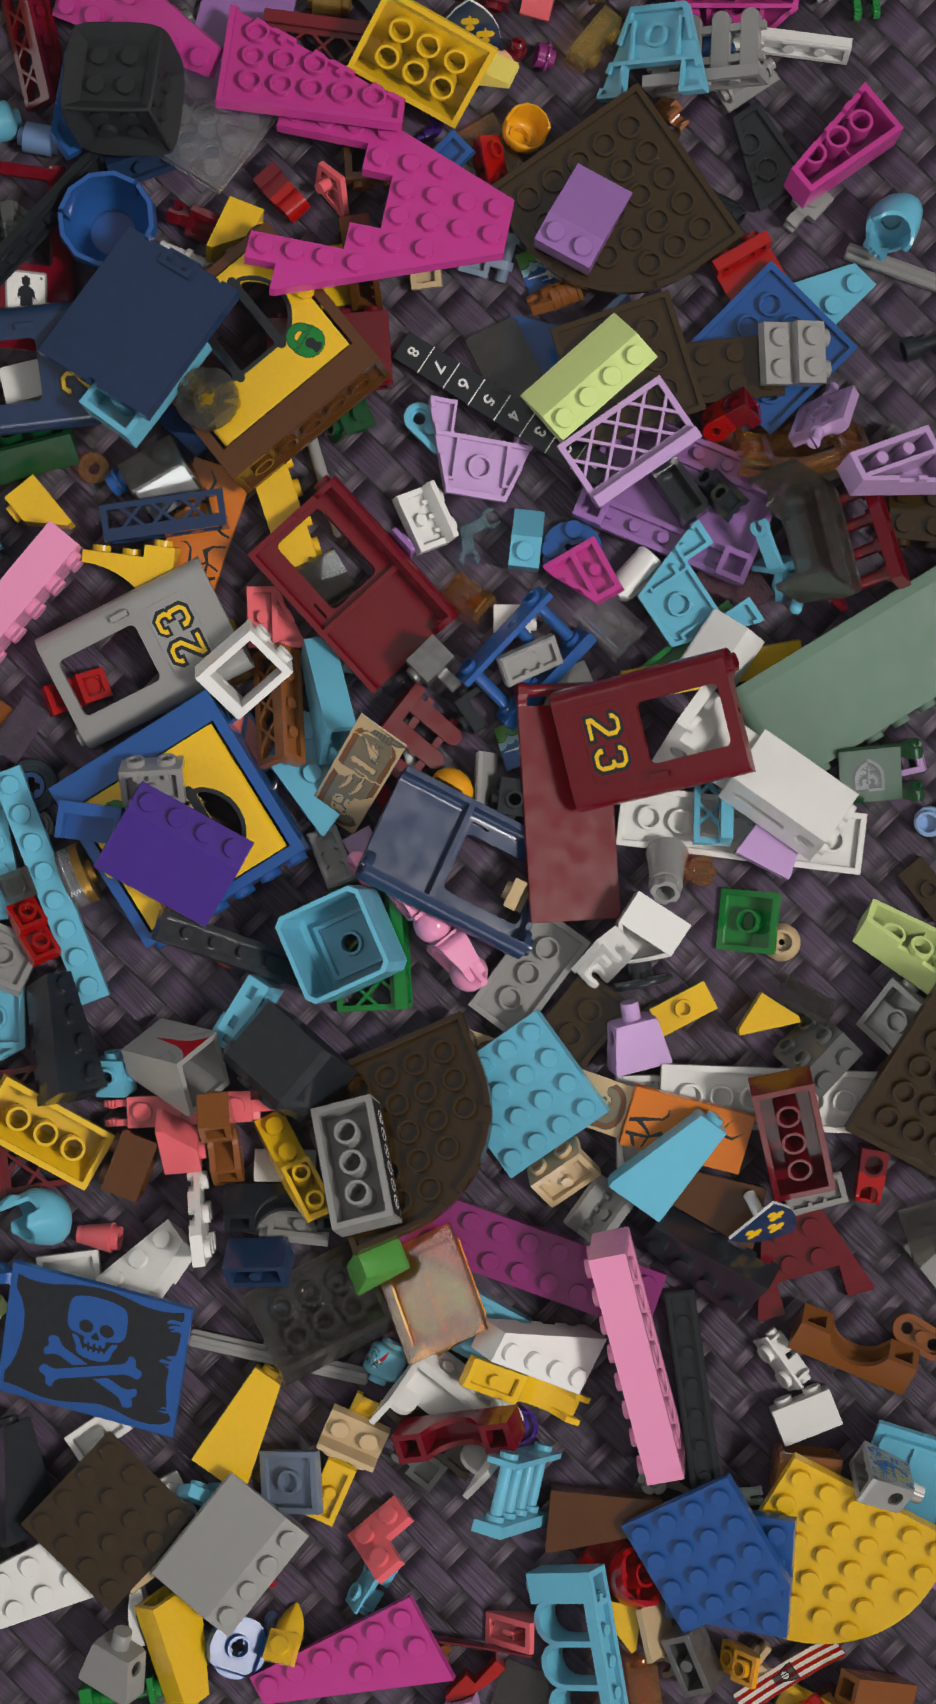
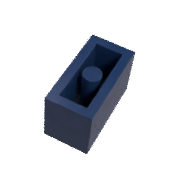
M288 1237L228 1239L221 1269L229 1287L289 1286L295 1256Z

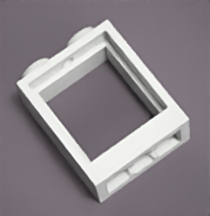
M250 619L194 667L195 679L237 720H240L293 673L291 661L293 657L290 652L282 645L277 647L270 640L272 637L267 629L261 624L256 626ZM251 641L277 668L242 697L216 670Z

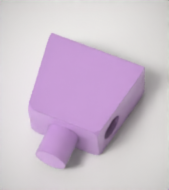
M755 823L733 854L786 881L789 880L798 852Z
M637 999L621 1001L622 1017L607 1022L608 1070L616 1077L655 1068L661 1066V1064L672 1063V1058L657 1018L648 1011L640 1012Z

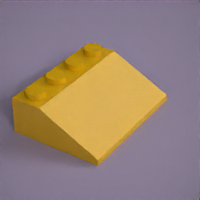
M381 0L347 67L368 81L381 85L386 91L394 92L403 97L407 103L455 129L499 48L414 0Z

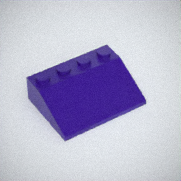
M142 781L138 784L93 867L199 925L206 927L239 872L254 842Z

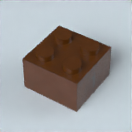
M126 1128L120 1131L119 1134L116 1133L110 1147V1151L114 1152L113 1158L108 1163L105 1162L99 1180L103 1181L101 1190L136 1203L144 1195L160 1152L156 1135L137 1128Z

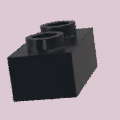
M676 456L650 472L649 481L683 528L709 512L711 504Z

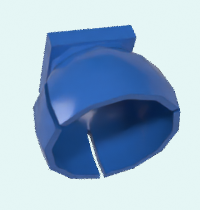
M114 170L86 174L68 187L58 208L60 240L75 261L94 269L95 272L129 226L146 235L149 241L151 239L155 240L158 232L156 206L142 184Z

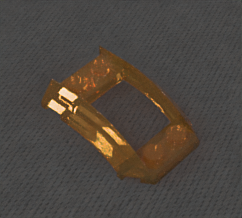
M853 421L850 422L849 427L844 432L838 435L829 434L821 439L820 446L818 448L816 446V449L810 448L806 444L793 447L788 438L791 430H776L770 435L763 429L758 428L757 433L742 431L740 427L733 431L732 450L737 452L740 460L738 475L769 480H797L835 470L850 452L870 446L862 425ZM832 445L835 446V449L828 452L811 456L797 457L822 450Z

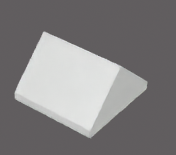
M714 608L680 659L728 648L731 653L734 652L737 655L739 661V670L736 671L734 678L736 686L765 642L749 628Z

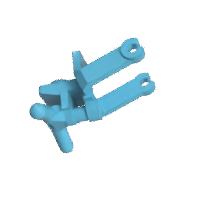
M788 501L777 506V514L781 518L793 553L791 555H780L770 530L769 521L765 518L759 521L755 520L750 524V530L756 537L763 557L752 564L751 571L774 574L772 589L775 592V602L783 603L793 596L789 609L792 614H799L802 611L803 603L807 599L824 593V588L828 586L826 579L812 584L809 570L811 566L809 547L796 514V505L792 501Z

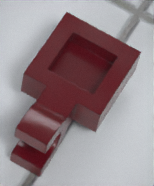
M176 199L173 208L167 210L165 221L186 227L185 236L207 244L220 215L196 204L189 210L187 204Z

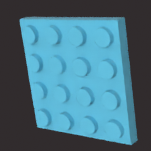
M539 1009L533 1011L478 1050L490 1084L493 1118L488 1147L510 1178L522 1172L611 1110Z

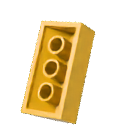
M4 1073L0 1080V1145L85 1191L110 1148L115 1135L60 1103L38 1107L37 1096L40 1092Z

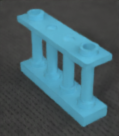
M535 1441L533 1445L517 1448L516 1451L501 1449L500 1453L488 1455L487 1462L500 1466L490 1512L474 1518L471 1531L502 1540L546 1526L548 1513L539 1511L537 1500L546 1463L561 1459L562 1453L552 1450L553 1445Z

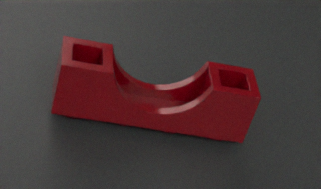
M518 1404L403 1418L391 1438L399 1463L408 1464L429 1461L445 1450L462 1445L481 1446L485 1449L486 1454L500 1453L501 1449L516 1451L526 1430Z

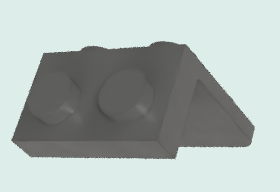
M811 1010L800 1019V1023L786 1037L780 1040L772 1054L789 1069L809 1065L816 1095L822 1098L858 1060L863 1052L844 1032L816 1010Z

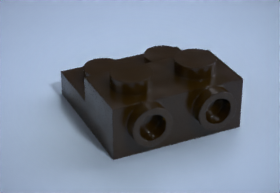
M888 495L887 507L900 548H909L910 543L922 544V549L936 551V495Z

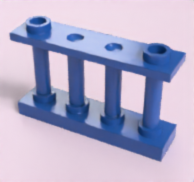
M539 586L524 596L522 604L472 657L462 662L459 671L455 674V677L467 687L475 682L499 706V711L494 716L512 731L518 726L515 697L513 695L508 698L483 671L497 656L506 653L504 649L516 636L524 644L536 639L525 626L538 614L562 638L559 650L563 660V664L522 681L526 682L527 685L558 683L596 643V640L588 632L578 626L575 630L571 631L546 605L554 596ZM545 696L527 697V706H537Z

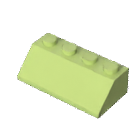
M613 313L522 393L520 397L557 440L562 443L657 358V355L636 331L618 315Z

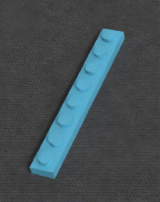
M21 765L0 772V802L42 909L48 918L51 932L62 949L61 957L66 970L72 972L81 1004L84 1005L108 996L111 993Z

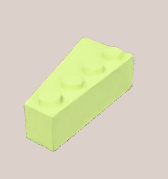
M873 898L859 920L852 942L928 995L936 983V927Z

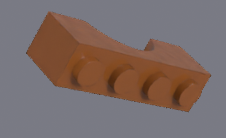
M209 1091L205 1094L196 1095L197 1129L201 1143H207L210 1174L214 1186L237 1182L245 1183L243 1147L228 1092Z
M806 1302L791 1327L788 1348L800 1354L807 1355L900 1395H903L918 1369L919 1349L892 1338L874 1346L855 1344L838 1332L834 1323V1314Z

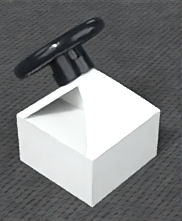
M635 891L615 922V925L639 951L630 959L627 965L628 974H631V979L615 983L612 986L614 992L630 991L670 982L673 979V975L670 972L653 974L651 960L671 957L691 927V924L642 892Z

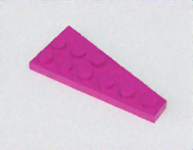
M56 0L52 16L75 25L87 22L108 21L140 22L159 26L166 30L173 40L184 68L212 79L215 78L223 47L198 25L192 23L182 14L181 10L167 0Z
M409 1594L299 1649L294 1668L271 1663L253 1672L249 1678L263 1704H274L454 1681L456 1675L412 1594Z

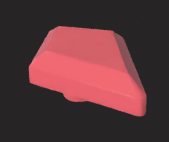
M321 161L318 163L314 185L316 192L325 198L340 217L349 216L345 176L326 162Z

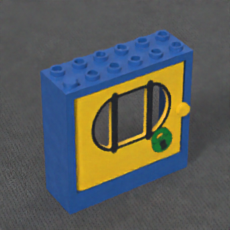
M207 690L202 691L48 788L57 804H59V800H68L126 808L122 804L120 783L118 781V771L123 759L133 755H141L144 758L156 757L161 753L184 756L183 773L186 799L189 800L194 810L212 819L199 799L198 793L208 792L222 797L235 809L240 819L242 836L254 842L235 877L237 879L231 883L213 913L214 916L230 907L227 902L235 897L236 900H241L256 891L254 884L259 881L262 884L268 883L282 874L280 868L286 864L289 867H294L307 859L306 852L312 849L263 769L258 768L257 759L226 709ZM212 721L214 722V724H215L216 727L218 728L219 732H220L221 735L223 736V738H224V740L226 741L227 745H228L229 748L231 749L232 753L234 754V756L236 757L237 761H238L239 764L241 765L242 769L244 770L245 774L247 775V777L249 778L250 782H251L252 785L254 786V788H255V790L257 791L258 795H259L260 798L262 799L263 803H264L265 806L267 807L268 811H269L270 814L272 815V817H273V819L275 820L276 824L278 825V827L280 828L281 832L283 833V835L285 836L286 840L288 841V843H289L290 846H288L287 848H285V847L287 846V844H286L285 841L283 840L282 836L280 835V833L278 832V830H277V828L275 827L274 823L272 822V820L270 819L269 815H268L267 812L265 811V809H264V807L262 806L261 802H260L259 799L257 798L256 794L254 793V791L252 790L251 786H250L249 783L247 782V780H246V778L244 777L243 773L241 772V770L239 769L238 765H237L236 762L234 761V759H233V757L231 756L230 752L228 751V749L226 748L225 744H224L223 741L221 740L220 736H219L218 733L216 732L215 728H214L213 725L211 724ZM80 840L95 864L106 843ZM98 869L145 947L155 946L158 950L168 946L151 939L159 910L162 909L160 903Z

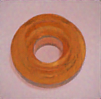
M88 453L80 459L78 472L84 481L97 484L102 482L104 476L109 473V464L101 454ZM94 463L98 464L99 471L95 474L89 473V466Z

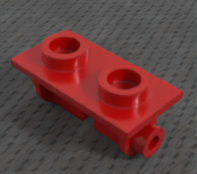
M479 135L477 139L472 140L473 146L471 148L476 152L473 155L476 169L485 168V172L477 176L486 183L493 185L508 174L500 135Z

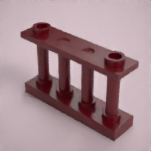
M845 491L817 504L807 493L800 495L803 506L800 507V513L804 522L809 524L828 586L824 588V592L830 605H835L844 613L848 611L845 596L884 580L892 581L899 589L912 585L884 495L850 496L848 491ZM861 498L863 501L866 500L869 509L865 510V514L824 531L820 515ZM869 525L875 528L877 536L873 537V541L832 558L828 542ZM875 553L883 554L885 564H882L881 569L840 584L836 569Z

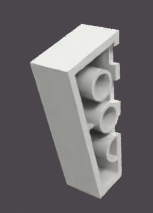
M485 1318L471 1347L491 1362L580 1394L607 1338L586 1324L569 1326L566 1323H555V1325L538 1321L521 1323L518 1320Z

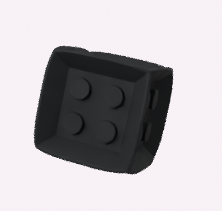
M102 21L75 25L70 33L66 48L61 82V106L64 120L79 145L87 151L112 156L143 157L172 153L179 136L184 103L185 78L182 59L170 35L159 26L140 22Z

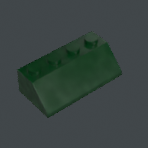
M73 428L0 436V484H9L14 480L26 478L32 474L36 477L45 472L67 469L73 465L80 464L78 445Z

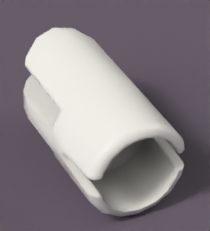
M640 546L615 573L624 588L623 592L614 596L617 600L627 602L640 592L662 563L657 556L646 547Z

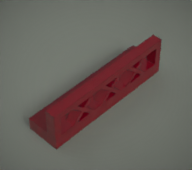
M1 0L26 111L34 112L48 103L55 104L63 55L54 16H52L50 0H19L17 11L14 10L12 0ZM22 24H24L26 31L23 41L20 36ZM29 53L31 54L33 61L30 70H28L27 67V58ZM36 83L38 84L41 96L37 99L34 98L33 93Z

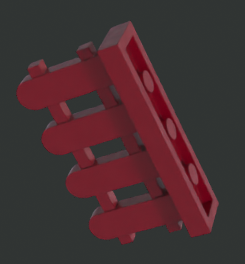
M416 682L406 687L378 725L407 745L405 750L417 759L413 768L421 771L426 766L428 769L434 770L440 768L444 762L443 755L437 750L442 742L448 746L457 745L462 739V733L456 727L459 721L454 717H450L447 720L432 707L435 701L430 697H427L425 700L421 698L426 690ZM409 713L412 717L406 724L402 720ZM419 722L436 736L430 744L413 730ZM399 758L390 776L397 781L401 772L408 764ZM383 785L374 800L381 807L378 811L380 815L392 792L386 785Z

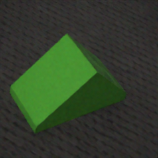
M395 1239L358 1256L353 1254L347 1265L357 1295L371 1290L410 1268L400 1239Z

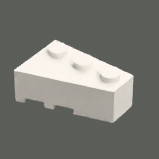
M167 1219L97 1276L96 1280L163 1298L173 1283L176 1285L192 1261L189 1238L182 1228Z

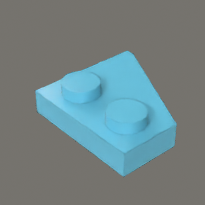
M855 263L794 283L836 325L876 286V283Z

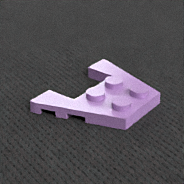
M429 396L428 404L444 493L505 503L533 447L514 436V442L512 443L455 433L454 425L458 400Z

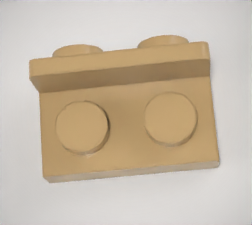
M575 1135L527 1167L530 1187L552 1208L601 1176L600 1167L581 1149L580 1141Z
M334 1403L316 1448L329 1457H337L351 1463L353 1467L359 1470L373 1472L391 1428L379 1422L373 1425L369 1422L370 1418Z

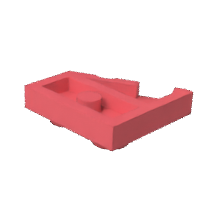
M246 586V621L250 619L256 626L258 624L264 626L272 637L270 640L274 644L280 642L296 649H302L305 638L302 637L291 611L287 608L284 598L275 586ZM251 641L247 643L248 649H258Z

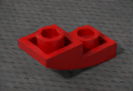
M34 896L6 906L5 910L12 928L33 967L61 955L62 949L47 927L48 918Z

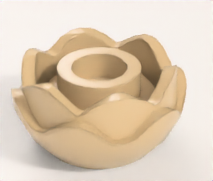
M778 923L776 954L766 955L779 962L793 958L800 949V936L797 930L789 924ZM780 939L784 940L783 945L779 944Z

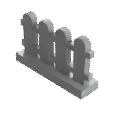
M749 7L745 9L741 16V22L733 23L731 16L727 12L718 11L712 18V26L703 27V21L693 14L701 51L703 37L711 36L710 57H702L709 91L769 85V72L760 63V61H766V52L764 50L761 51V30H767V21L765 19L762 20V16L756 8ZM741 33L740 53L731 54L732 34ZM681 64L648 67L647 72L650 75H642V88L653 98L682 95L678 92Z

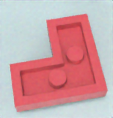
M395 1495L348 1534V1537L375 1580L380 1584L405 1565L391 1541L414 1522L401 1500Z

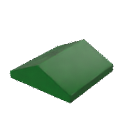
M721 888L716 949L775 955L781 893Z

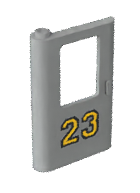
M199 556L35 639V644L77 727L75 734L78 741L83 747L87 745L90 749H94L187 702L206 690L195 679L194 667L235 630L203 569ZM130 625L134 626L159 672L158 681L91 715L85 714L61 668L62 660ZM244 645L216 670L226 681L255 667L247 646Z

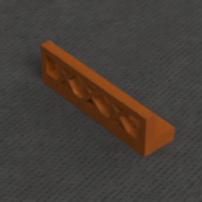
M280 642L275 643L277 647L280 645L284 646L293 657L291 660L293 673L272 691L267 701L264 698L255 706L258 768L264 770L279 763H285L294 767L306 764L300 650ZM261 651L253 653L255 664L253 668L254 687L277 668L271 662L266 673L264 672V659H267V657ZM272 712L273 722L268 730L267 719ZM272 741H274L275 755L268 757V749Z

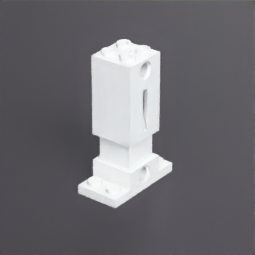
M716 685L701 686L652 760L654 763L709 751L730 744V736L719 694L715 692ZM745 726L756 772L713 782L722 789L718 797L809 861L816 853L822 856L840 834L842 826L857 809L853 802L859 794L765 729L760 736Z

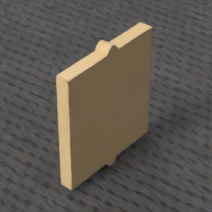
M662 1596L657 1605L636 1609L647 1664L654 1663L659 1658H666V1652L661 1640L673 1627L671 1618L664 1617L665 1601Z

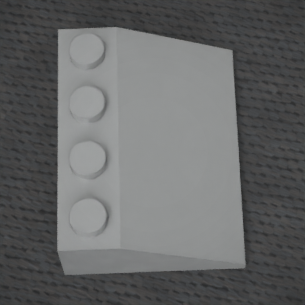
M231 1471L150 1572L205 1620L229 1637L309 1535L297 1522Z

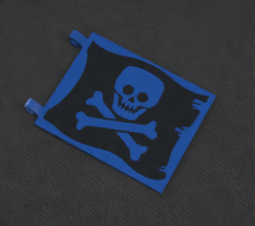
M17 1259L13 1262V1268L0 1261V1284L10 1285L0 1361V1391L173 1438L194 1307Z

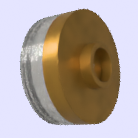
M79 843L54 852L59 877L73 904L80 909L101 900L102 894L98 880H100L98 871L93 867L92 859L90 857L87 858Z

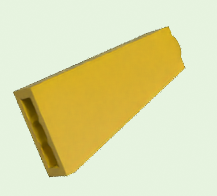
M259 1363L255 1365L194 1453L192 1461L222 1482L232 1471L244 1482L249 1483L283 1381L278 1377L280 1375L279 1371L266 1363L263 1366Z
M165 1585L135 1605L134 1609L166 1704H199L200 1701L209 1695L203 1617Z

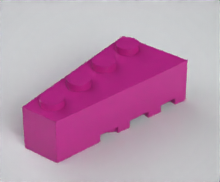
M864 82L836 118L824 129L820 137L813 142L791 168L783 187L803 209L893 147L904 127L869 85Z

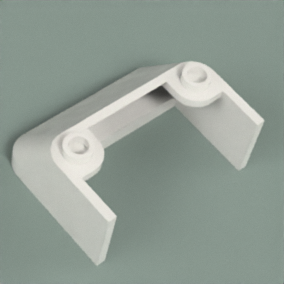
M429 1343L417 1354L391 1387L369 1422L374 1425L389 1408L398 1414L407 1415L418 1405L426 1413L433 1415L514 1404L462 1387L458 1380L465 1364L441 1345ZM519 1409L520 1414H521V1417H522V1421H523V1414H522L521 1410ZM464 1445L460 1452L462 1464L475 1475L463 1494V1497L467 1500L492 1476L498 1466L487 1462L488 1455L492 1454H486L485 1449L478 1445Z

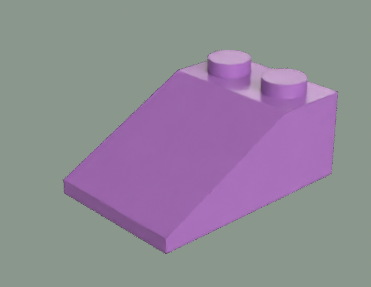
M578 163L536 234L534 247L588 276L633 193Z

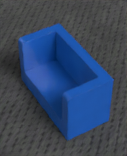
M59 800L55 837L106 843L125 808Z

